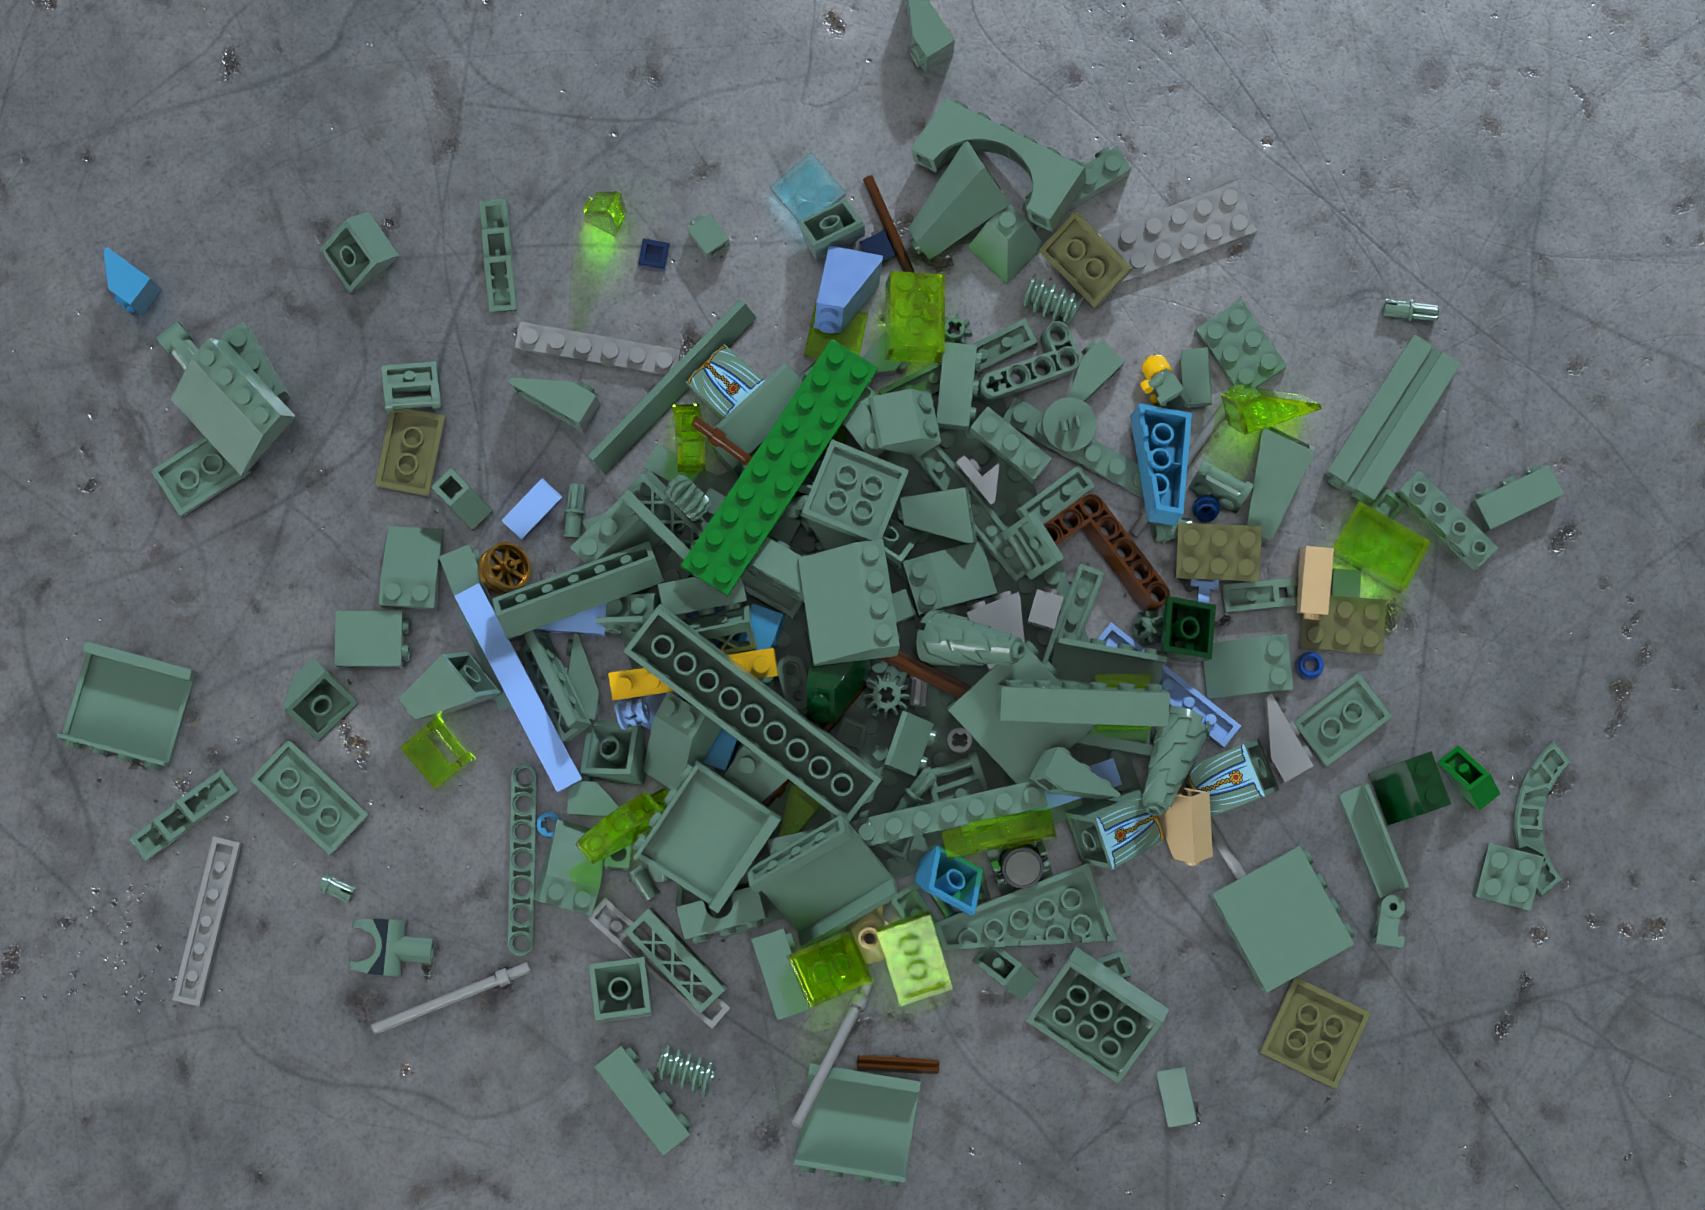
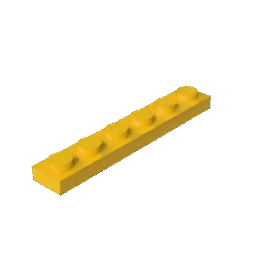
M774 648L727 654L757 679L778 676ZM644 667L608 673L613 701L667 693L668 691L674 692V690Z

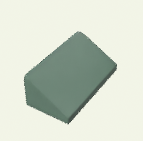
M1181 1066L1156 1072L1168 1127L1196 1123L1197 1118L1186 1068Z

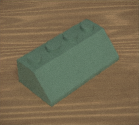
M785 362L714 429L716 427L726 434L725 437L753 457L803 381ZM709 443L719 461L739 478L746 466L720 446L715 447Z
M648 470L644 475L665 495L664 490L667 487ZM642 481L632 493L640 501H650V488ZM654 493V501H662V500ZM619 499L570 548L587 564L647 541L650 542L652 549H654L662 539L622 499ZM644 504L650 510V504ZM654 504V515L659 520H670V508L666 504ZM674 513V520H681V519ZM663 523L670 530V523Z

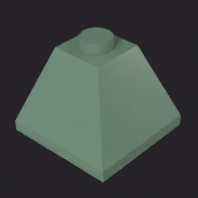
M1008 205L985 224L968 248L999 278L1008 284L1039 253L1038 250L1044 243L1028 221L1011 205Z
M312 657L293 675L283 709L319 741L358 701L325 667Z
M590 720L592 725L587 728L580 774L617 784L644 785L645 772L642 770L647 751L641 723L636 726L629 724L626 730H622L618 721Z

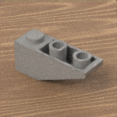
M1270 694L1263 698L1267 760L1282 784L1313 767L1311 761L1314 760V757L1306 745L1302 747L1297 738L1300 733L1294 722L1287 721L1283 714L1286 709L1280 698H1274Z

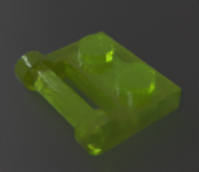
M440 716L431 720L399 747L435 790L440 788L474 759L470 752L466 753L444 727V721ZM435 732L458 759L452 765L428 738L431 733Z

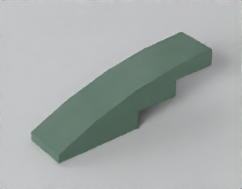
M507 198L479 201L489 310L490 312L517 310Z
M221 769L179 798L176 804L152 820V823L130 837L129 842L146 863L234 796L238 790Z

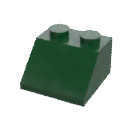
M1166 596L1161 652L1171 659L1194 663L1211 660L1216 605Z

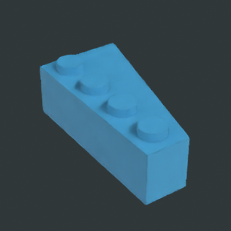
M1139 403L1130 415L1147 521L1175 526L1184 514L1192 413Z

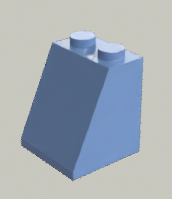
M829 245L816 303L815 329H820V331L829 334L834 332L841 334L879 287L883 261L882 255Z

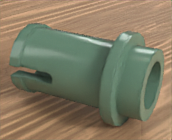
M640 865L628 873L630 877L629 882L633 881L646 902L660 893V891L647 874L648 868L644 869Z
M324 874L318 890L322 891V895L327 893L348 904L356 887L334 879L332 874L330 876Z

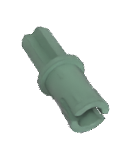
M1385 299L1383 316L1407 318L1408 321H1411L1412 318L1437 321L1439 307L1437 305L1414 303V300L1407 302Z
M573 483L569 486L567 509H564L566 518L563 537L579 539L581 537L582 515L586 513L583 511L585 485Z
M928 768L924 769L911 786H906V792L892 808L893 812L912 808L919 802H923L924 794L937 779L936 774Z

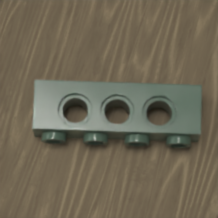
M1420 470L1395 493L1407 503L1406 506L1472 571L1479 568L1498 549Z

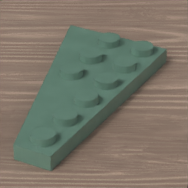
M1083 863L1042 879L1029 888H1019L976 906L973 916L961 911L932 923L943 950L1117 941L1088 863Z

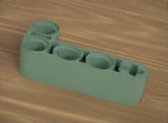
M1061 321L1052 322L1040 336V342L1045 354L989 372L979 381L978 398L984 402H993L1057 380L1073 372L1080 364V354L1069 327ZM1050 331H1054L1059 334V342L1054 341L1051 338ZM1061 356L1066 357L1070 361V367L1062 365L1060 362ZM1035 365H1041L1045 369L1046 374H1038L1035 370ZM1010 374H1017L1021 379V384L1014 383L1010 378ZM1001 382L995 390L986 387L987 384L993 386Z

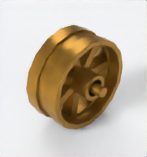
M502 542L481 555L478 561V574L487 589L495 594L503 595L521 588L528 582L531 576V565L528 556L520 547L513 543ZM495 551L502 552V559ZM490 558L496 565H490ZM511 577L518 580L516 586L513 585ZM502 578H504L505 584L500 582Z

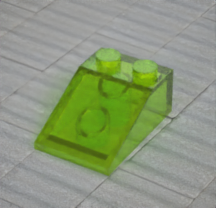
M1244 385L1230 387L1227 393L1221 394L1228 425L1244 435L1322 409L1320 403L1305 395L1248 386L1244 387Z
M851 929L786 956L809 1008L873 981Z

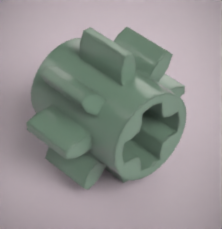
M957 313L955 318L949 319L945 316V326L938 327L939 333L946 334L941 338L942 344L944 342L966 344V337L973 336L972 331L966 329L970 325L969 320L966 319L962 322ZM953 328L957 331L960 330V334L956 335L951 333L950 330Z
M1156 610L1138 612V618L1133 621L1132 631L1134 637L1141 638V644L1161 642L1160 637H1162L1164 618L1157 617L1158 613Z

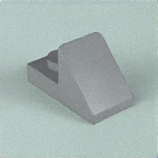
M964 455L955 465L991 508L996 499L999 463L981 476L980 472L982 469L973 458L968 460Z

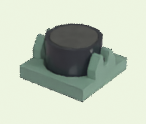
M1037 827L984 845L1001 896L1019 888H1029L1038 881L1053 876L1051 863L1047 857V851L1042 843Z

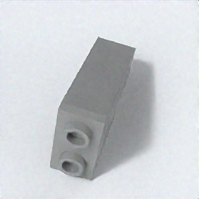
M1009 590L996 595V601L986 605L985 601H981L969 606L971 611L966 612V618H969V621L990 625L992 629L1012 633V636L1019 637L1025 644L1021 600L1018 592L1011 594ZM985 664V665H986L987 670L989 671V670H990L991 668H993L996 664Z

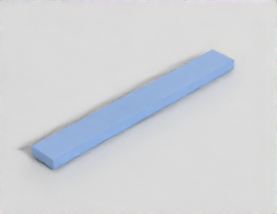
M478 583L455 595L463 614L556 791L560 792L583 780L510 640L506 638L496 613L481 585Z

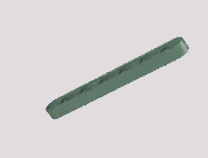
M519 764L514 768L511 775L508 947L513 954L518 956L527 955L532 951L535 936V900L533 898L536 885L538 776L536 770L529 764ZM521 769H529L532 773V780L528 784H520L517 780V773ZM522 796L529 797L532 802V806L527 812H520L516 807L517 800ZM520 824H527L531 828V835L526 840H520L516 836V828ZM524 851L530 855L531 861L527 867L520 868L515 863V857L518 853ZM521 879L528 881L530 884V891L523 896L518 895L514 888L516 882ZM520 907L526 908L530 915L528 921L522 924L514 919V912ZM519 935H524L529 940L528 948L522 952L517 951L513 945L514 939Z

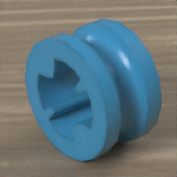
M546 812L538 818L537 829L545 837H551L553 832L548 833L546 828H542V822H547L545 820L547 817H551L554 822H556V819L561 820V818L553 812Z

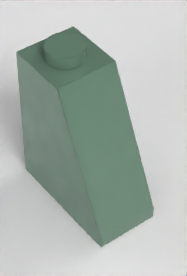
M969 487L900 498L901 504H897V513L899 520H903L905 526L966 543L977 542Z

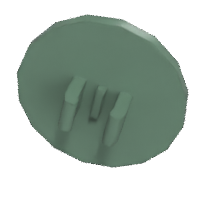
M1065 397L1053 402L1047 408L1042 420L1043 433L1051 445L1056 449L1070 452L1078 451L1090 443L1094 438L1097 423L1096 416L1087 403L1074 397Z

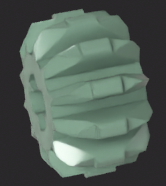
M679 474L675 479L673 478L668 484L669 486L664 490L665 496L693 521L703 517L712 505L711 500L685 475Z
M886 672L884 682H882L878 674L875 675L874 678L878 685L867 682L866 686L873 690V692L863 693L864 698H873L872 701L865 704L866 709L875 705L876 708L872 713L874 717L879 714L880 710H883V720H888V711H892L895 718L899 717L896 707L904 711L907 709V706L900 702V700H910V695L901 694V692L908 689V685L897 686L901 680L899 675L895 677L893 682H890L891 675L889 672ZM886 689L892 691L891 697L894 700L892 702L887 700V703H883L881 701L882 695L879 693L882 690L886 693Z

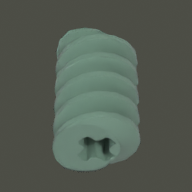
M1034 274L1023 296V306L1027 307L1033 302L1034 312L1043 307L1044 317L1053 312L1052 321L1055 322L1063 317L1062 322L1068 325L1073 321L1084 298L1082 297L1076 303L1075 293L1070 294L1066 298L1065 288L1056 293L1055 283L1046 288V279L1043 278L1036 283V274Z
M667 1045L662 1052L654 1075L659 1071V1080L664 1081L670 1075L671 1085H674L680 1079V1088L682 1089L691 1083L692 1093H695L701 1087V1096L705 1097L716 1072V1069L712 1071V1062L708 1061L702 1067L701 1058L698 1057L694 1063H691L690 1053H687L681 1059V1050L677 1049L673 1055H670V1046Z

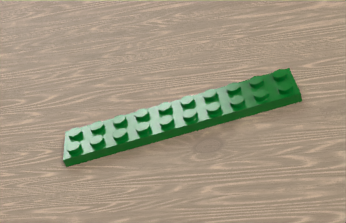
M830 340L682 562V569L728 597L877 373V366L837 341Z

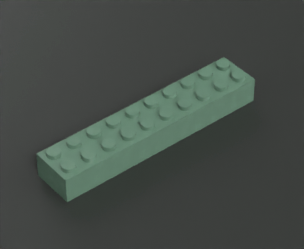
M660 604L624 649V653L838 817L842 814L848 823L882 781V774Z

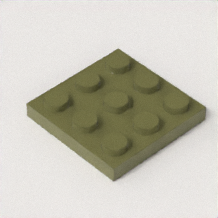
M1295 977L1289 985L1259 1053L1337 1089L1371 1013Z

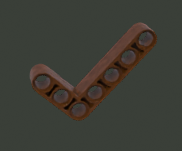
M1092 493L1084 495L1043 524L1057 547L1082 530L1144 611H1158L1165 605V597L1171 596L1166 583L1098 495ZM1083 505L1089 506L1092 514L1086 512ZM1063 519L1068 520L1071 523L1072 528L1066 527L1063 523ZM1100 527H1104L1108 531L1109 536L1104 535ZM1117 549H1120L1124 552L1125 558L1121 557L1117 553ZM1133 570L1140 573L1142 580L1135 577ZM1150 592L1158 597V602L1151 598Z

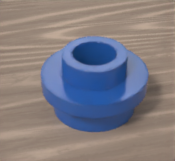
M1201 496L1193 503L1194 515L1203 522L1214 520L1220 512L1219 501L1213 496Z
M1305 652L1298 657L1296 670L1301 677L1315 679L1323 672L1324 662L1319 654ZM1306 661L1314 663L1312 671L1305 668Z

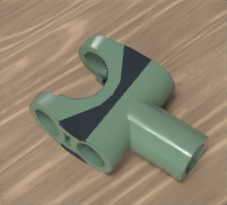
M378 918L353 920L352 928H363V931L369 932L375 939L376 948L372 956L366 960H359V962L349 961L348 969L372 975L400 977L402 961L432 963L434 939L404 936L406 921Z

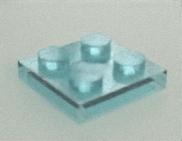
M812 152L770 185L771 191L798 222L839 202L846 196L845 190Z

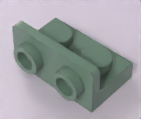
M655 593L629 594L628 596L607 603L605 617H597L596 624L605 627V631L609 633L620 634L622 630L637 633L659 606L660 596Z

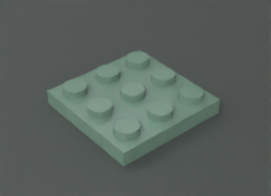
M831 440L801 516L862 541L881 540L909 470Z

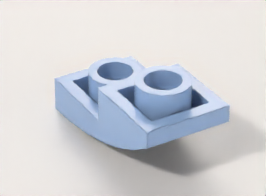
M542 478L502 519V522L522 540L562 496Z

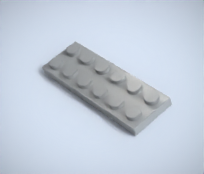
M1236 181L1100 232V234L1134 268L1120 283L1122 284L1256 234L1257 230Z

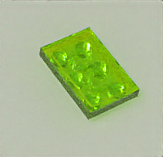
M929 911L876 928L900 1007L953 989Z

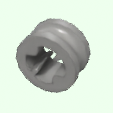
M955 728L948 734L947 745L953 752L964 753L970 748L972 736L966 729ZM956 733L959 736L966 735L967 740L964 742L967 745L963 748L960 745L953 746L952 741L955 739L952 736Z

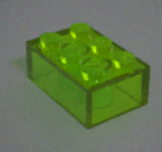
M890 271L885 284V360L940 363L945 353V274Z
M1358 501L1353 506L1330 548H1334L1333 556L1401 593L1406 590L1432 541Z

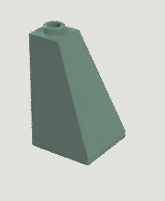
M968 140L962 144L908 228L913 236L910 243L918 254L924 252L929 260L1010 205L995 178Z
M1265 423L1261 430L1253 481L1254 486L1252 488L1246 525L1262 526L1261 542H1264L1265 539L1272 541L1315 453L1314 446Z

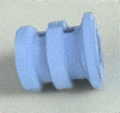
M644 698L638 699L636 703L629 701L625 706L621 703H617L615 706L616 717L622 730H626L629 724L636 726L641 721L644 723L650 722V712Z

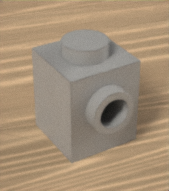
M1043 587L1042 590L1037 589L1026 624L1053 632L1064 598L1058 595L1059 591L1048 587Z

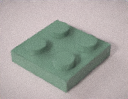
M1489 843L1476 897L1531 911L1544 856Z

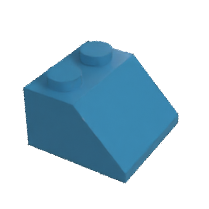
M106 247L103 254L108 289L115 294L113 300L130 314L137 311L143 316L162 289L152 279Z
M936 845L919 859L915 882L931 895L973 916L976 911L983 869Z

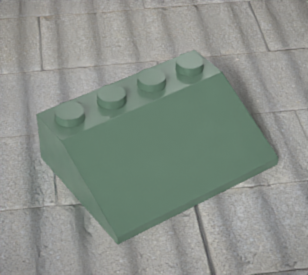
M209 338L191 358L171 397L176 406L241 476L247 473L296 417L227 341L222 339Z
M883 539L855 542L798 558L814 666L898 655L900 644Z
M1075 947L1026 1021L1119 1084L1161 1027L1169 1009L1078 947Z

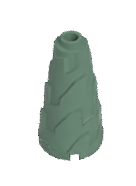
M943 610L929 611L920 622L925 623L926 626L924 630L918 629L916 639L917 652L920 660L927 662V665H1012L1023 659L1026 653V646L1022 639L1012 636V633L992 629L990 625L969 621V618L950 614Z
M1170 706L1168 727H1155L1152 740L1153 749L1148 765V776L1142 795L1143 805L1146 807L1145 810L1151 815L1161 816L1162 813L1168 811L1169 807H1172L1181 785H1183L1197 755L1200 753L1205 741H1208L1211 724L1209 721L1205 725L1202 724L1203 716L1195 711L1183 707Z

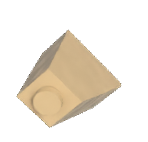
M1315 546L1299 548L1297 613L1304 614V619L1320 620L1321 615H1328L1334 548Z
M1180 787L1172 807H1169L1166 813H1162L1157 818L1162 825V831L1173 859L1185 861V864L1190 866L1200 865L1203 860L1213 857L1210 793Z

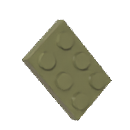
M1074 211L1038 250L1094 308H1097L1134 269L1078 211Z
M408 408L394 409V412H390L375 486L430 497L446 416Z
M1178 523L1176 578L1260 582L1262 526Z
M1330 595L1328 615H1321L1320 620L1304 619V614L1301 613L1299 649L1383 655L1387 600Z

